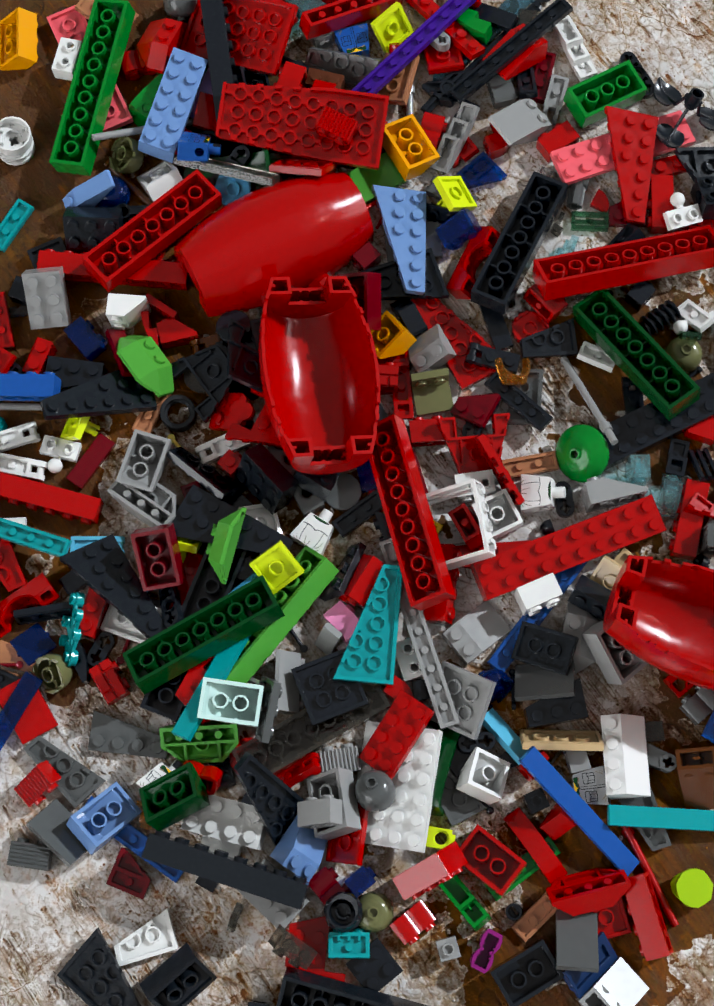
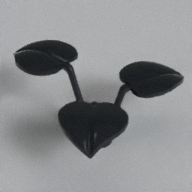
M661 77L657 79L653 88L654 98L664 106H670L671 104L677 106L684 101L686 108L674 128L665 123L657 126L656 136L661 143L670 148L680 147L685 138L683 133L677 131V128L687 112L696 108V116L700 117L699 123L704 128L714 131V110L708 107H701L703 104L702 99L704 98L702 90L692 88L689 93L682 97L675 87L663 81Z

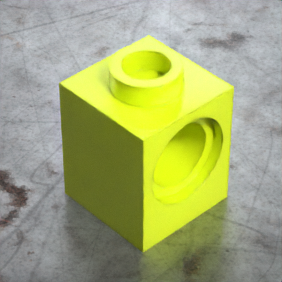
M429 826L426 847L442 849L453 843L456 835L452 834L453 830ZM437 833L446 835L447 839L443 845L436 843L435 836Z

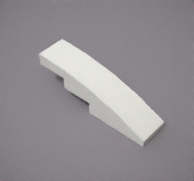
M567 15L554 28L577 78L582 82L597 75L598 72L590 61V54L583 44L582 35L571 17Z

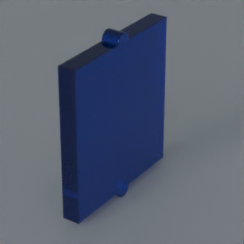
M38 622L10 641V644L17 652V656L21 657L28 667L35 663L37 658L46 655L57 647L49 637V632H45Z

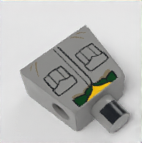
M604 766L572 775L573 783L569 785L587 804L611 805V799L606 795Z

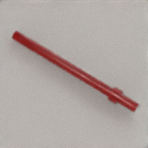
M621 826V833L624 838H627L636 858L640 861L639 864L643 872H649L656 897L671 927L679 925L634 836L635 831L633 827Z

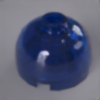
M111 175L115 187L97 206L115 207L122 203L128 205L131 192L127 183L122 178Z
M489 669L487 671L483 670L478 674L496 682L488 708L493 707L491 703L496 700L497 703L501 702L512 690L510 684L514 683V681L502 670Z

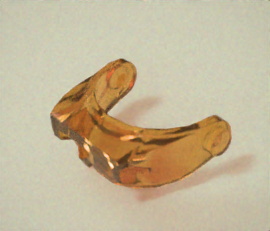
M501 358L495 359L498 375L503 385L526 384L531 366L528 358H523L520 375L510 373L504 367Z

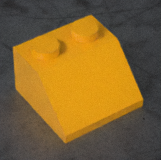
M387 310L381 315V330L371 331L376 355L380 359L404 354L417 341L404 325Z

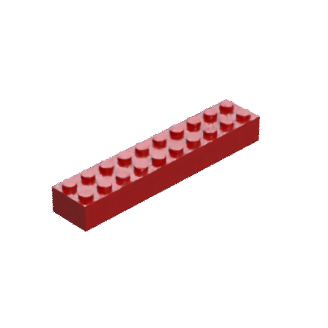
M709 225L535 259L533 261L532 278L542 297L547 301L713 268L714 230Z
M393 414L378 421V432L373 454L369 461L410 606L422 611L456 597L405 422Z
M651 494L498 553L495 557L475 562L470 565V568L485 602L516 590L518 587L550 573L557 574L666 531V527Z

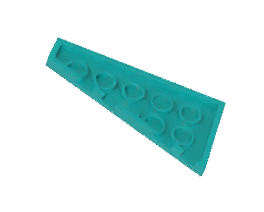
M383 564L333 679L393 685L402 574L399 566Z

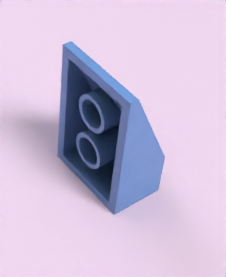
M116 781L70 816L66 826L86 850L93 855L140 815L142 811Z
M296 816L270 857L296 875L307 878L306 881L309 883L321 864L327 840L315 838L314 829L297 827Z

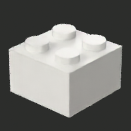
M506 488L484 498L489 507L487 514L493 526L491 534L494 540L522 527L523 520ZM474 503L471 505L470 511L472 512L474 518L479 524L476 505Z
M553 573L518 587L514 593L523 616L529 614V617L540 613L543 607L550 609L558 605L563 595Z

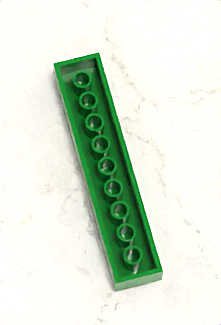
M94 0L49 160L57 172L91 176L100 141H92L91 134L103 132L136 13L129 1Z

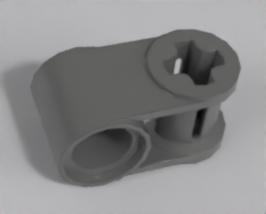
M647 743L648 766L663 773H670L677 767L676 757L673 754ZM668 758L670 759L669 763L672 764V766L666 768L665 763L662 761H665Z

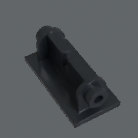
M433 202L431 204L426 203V220L456 228L459 227L463 212H449L448 208L437 206Z

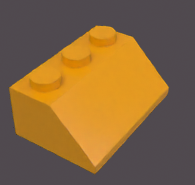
M17 7L0 21V70H24L37 63L38 22L36 13Z
M413 114L385 125L382 146L404 181L420 176L440 159V155Z

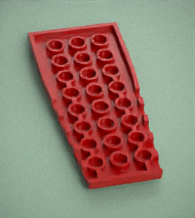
M223 82L215 135L219 139L316 161H327L340 165L379 170L389 96L338 88H302L301 86L283 87L282 85L264 86V84L247 85L240 82L239 84ZM325 105L358 121L359 127L349 146L346 144L343 146L338 145L333 141L334 138L328 135L323 137L317 133L315 123Z

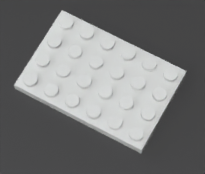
M366 721L362 751L380 722ZM428 728L423 730L392 779L395 785V800L384 811L369 812L365 844L425 853L443 731ZM360 759L361 770L358 771L357 780L365 772L375 770L362 759Z

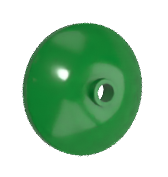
M581 424L568 428L562 433L556 445L558 466L565 476L577 482H587V479L591 477H599L604 472L609 460V447L605 437L599 430L590 425ZM575 451L578 453L577 457L574 455Z

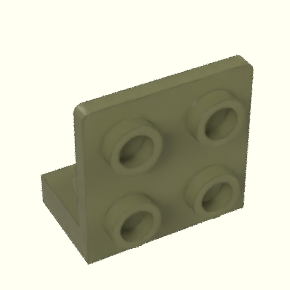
M448 368L410 375L417 416L452 410L454 405L449 385Z

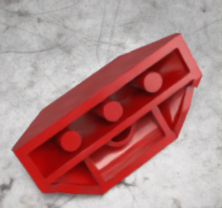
M169 18L150 22L136 45L147 70L164 74L173 47L179 49L182 44L188 23Z
M594 868L559 877L550 887L546 888V893L553 907L572 916H577L613 907L631 887V882L622 869Z

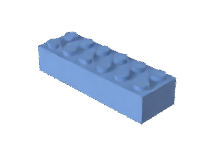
M173 47L140 136L137 150L173 163L178 148V141L185 130L206 72L207 59Z

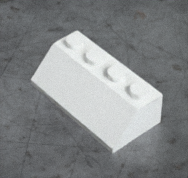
M628 714L600 715L602 741L604 743L603 757L606 795L611 800L651 797L644 716Z

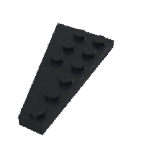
M432 248L426 249L424 295L407 294L404 292L399 269L394 260L360 271L381 273V300L449 298Z
M120 369L41 400L40 404L44 420L156 411L157 409L153 392L140 385L134 377H122Z
M193 484L176 511V517L171 523H174L176 536L181 539H189L206 544L213 543L214 536L211 535L213 525H218L219 520L238 509ZM245 514L236 549L262 554L280 540L290 550L294 541Z
M113 534L60 557V561L63 564H67L77 576L85 580L87 585L109 605L112 604L118 610L117 612L131 621L132 625L149 639L167 629L146 591L143 592L138 576Z
M245 752L233 769L276 847L297 816V802L305 800L256 758Z
M98 927L57 976L88 1006H141Z

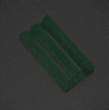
M572 211L571 231L608 232V212ZM575 217H579V218H604V220H593V219L581 220V219H575Z
M687 330V332L679 331V334H676V337L685 340L686 336L689 340H701L702 334L694 330Z

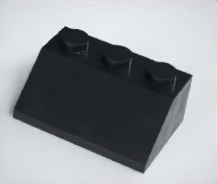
M186 942L139 985L147 999L154 1006H187L215 981L217 976L201 956Z

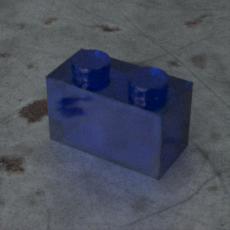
M466 208L460 210L435 229L444 247L452 251L460 249L464 242L476 237L478 232L482 230L473 212Z
M80 316L63 331L88 361H93L107 350L104 344L106 340L100 333L96 334L93 331L95 327L88 319L85 321Z
M363 865L344 882L358 898L376 882L374 877L377 875L370 866L365 868Z

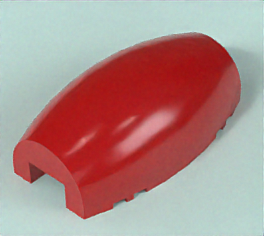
M326 173L323 176L307 175L273 183L230 202L191 230L174 247V253L182 270L187 269L199 292V302L206 315L213 317L222 316V314L233 310L247 312L249 309L263 308L271 277H290L291 288H307L314 279L323 274L335 275L336 271L349 264L355 252L367 242H373L374 231L366 203L356 184L346 173Z
M327 276L323 287L291 288L290 277H271L263 303L259 328V365L264 400L274 431L291 466L296 471L305 474H334L361 466L373 454L378 432L377 424L379 421L380 404L378 359L369 324L366 323L363 316V308L359 306L356 299L357 295L347 276Z
M628 555L610 593L604 615L603 630L625 649L646 663L680 680L714 691V570L687 562L682 564L672 563L671 559L657 561L653 560V557Z

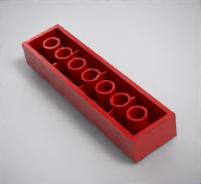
M196 169L82 256L84 267L109 293L222 205V194Z

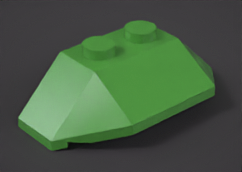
M130 335L119 338L117 354L135 380L146 389L154 392L157 397L173 394L172 365L153 338L142 335Z
M245 507L219 520L218 525H213L211 535L214 536L213 543H208L206 554L209 555L208 560L219 580L224 585L227 582L247 510Z
M213 720L205 724L201 723L190 742L173 735L171 731L176 724L159 728L161 748L182 763L186 760H195L200 763L224 762L240 743L237 724Z

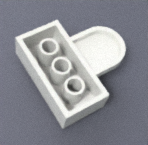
M208 795L209 806L184 818L180 829L203 835L201 844L210 846L209 850L213 852L217 849L229 853L228 857L231 858L240 856L242 846L262 851L267 832L253 805L215 795Z

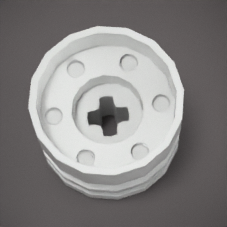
M11 116L1 119V160L14 166L27 163L34 156L35 143L29 125L19 117Z

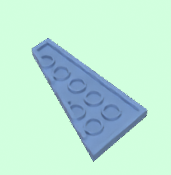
M372 185L371 190L375 194L376 205L380 210L381 221L389 245L394 253L393 258L399 269L404 292L407 294L424 295L426 192Z

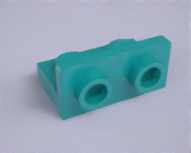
M333 929V932H329L328 958L370 959V932H366L364 929H353V932L341 933Z

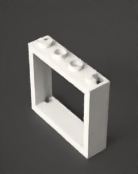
M475 478L426 493L429 506L473 492L484 549L447 560L448 570L496 556L495 549L497 546L491 534L493 526L488 519L489 507L484 499L485 488Z

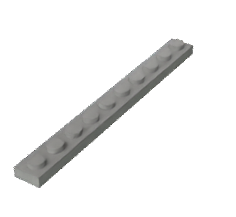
M392 539L379 542L385 563L399 566ZM402 578L400 608L442 730L460 724L423 611L410 606Z

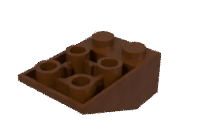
M714 746L675 750L677 770L686 809H714Z

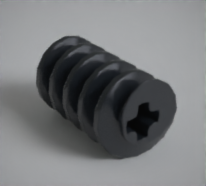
M666 300L658 308H654L651 312H647L645 316H641L639 324L652 337L651 332L657 335V328L663 331V324L670 327L669 320L675 323L677 321L675 316L681 318V314L672 301Z

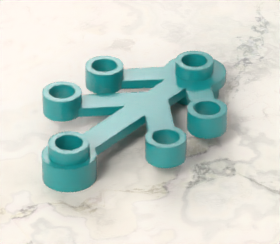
M82 592L71 593L69 604L73 606L72 619L71 616L63 615L61 620V626L66 627L68 635L61 634L59 638V646H64L65 649L63 657L67 667L76 666L78 661V651L75 649L81 638V629L78 628L83 619V610L78 608H82L84 605L85 594Z

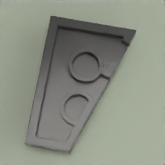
M524 369L517 387L541 407L544 371L543 369ZM508 406L507 413H510V418L507 425H530Z

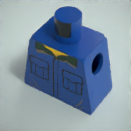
M367 23L334 31L335 43L340 52L370 57Z
M183 132L178 141L177 160L206 162L211 154L221 155V144L212 143V136Z

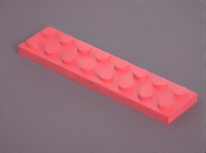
M76 5L46 17L58 45L61 37L80 40L83 43L88 22L83 15L74 9ZM117 84L115 85L103 132L113 131L134 122Z
M679 110L658 117L657 126L665 123L674 128L683 114L682 111ZM684 117L677 128V131L683 133L685 138L680 147H687L696 142ZM610 133L551 151V160L563 183L570 185L615 170L610 145ZM656 136L653 157L672 152L676 148L667 147Z

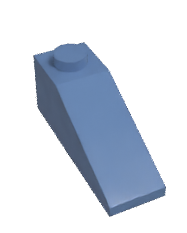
M105 170L73 188L62 199L65 208L95 207L115 187L110 171Z

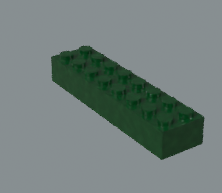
M606 289L593 292L573 306L575 321L668 420H671L700 399V387Z
M263 575L127 650L122 655L135 684L145 695L285 615Z

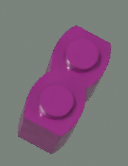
M486 928L480 936L479 947L471 955L470 966L485 974L492 966L493 954L501 947L503 936Z

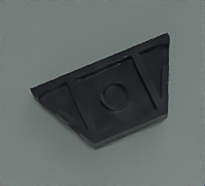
M677 147L674 150L675 155L693 182L696 177L714 176V147Z

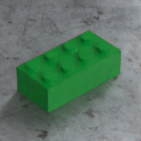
M627 60L567 88L563 101L582 129L607 117L604 112L605 106L624 109L641 101L647 91V87L631 62Z

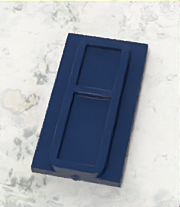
M602 931L598 934V973L569 970L562 972L566 984L578 999H581L618 959L609 940Z

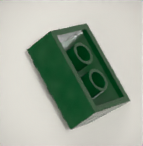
M191 762L139 789L145 822L158 831H162L210 805L207 789Z

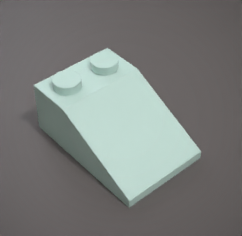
M203 677L197 718L258 727L264 686Z

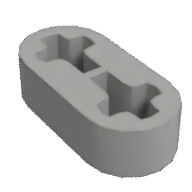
M443 31L430 45L439 52H446L451 47L450 36Z

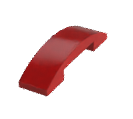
M407 350L404 354L389 357L390 362L399 366L397 392H392L394 415L402 420L414 419Z
M519 807L503 818L551 885L559 877L568 874L544 838Z

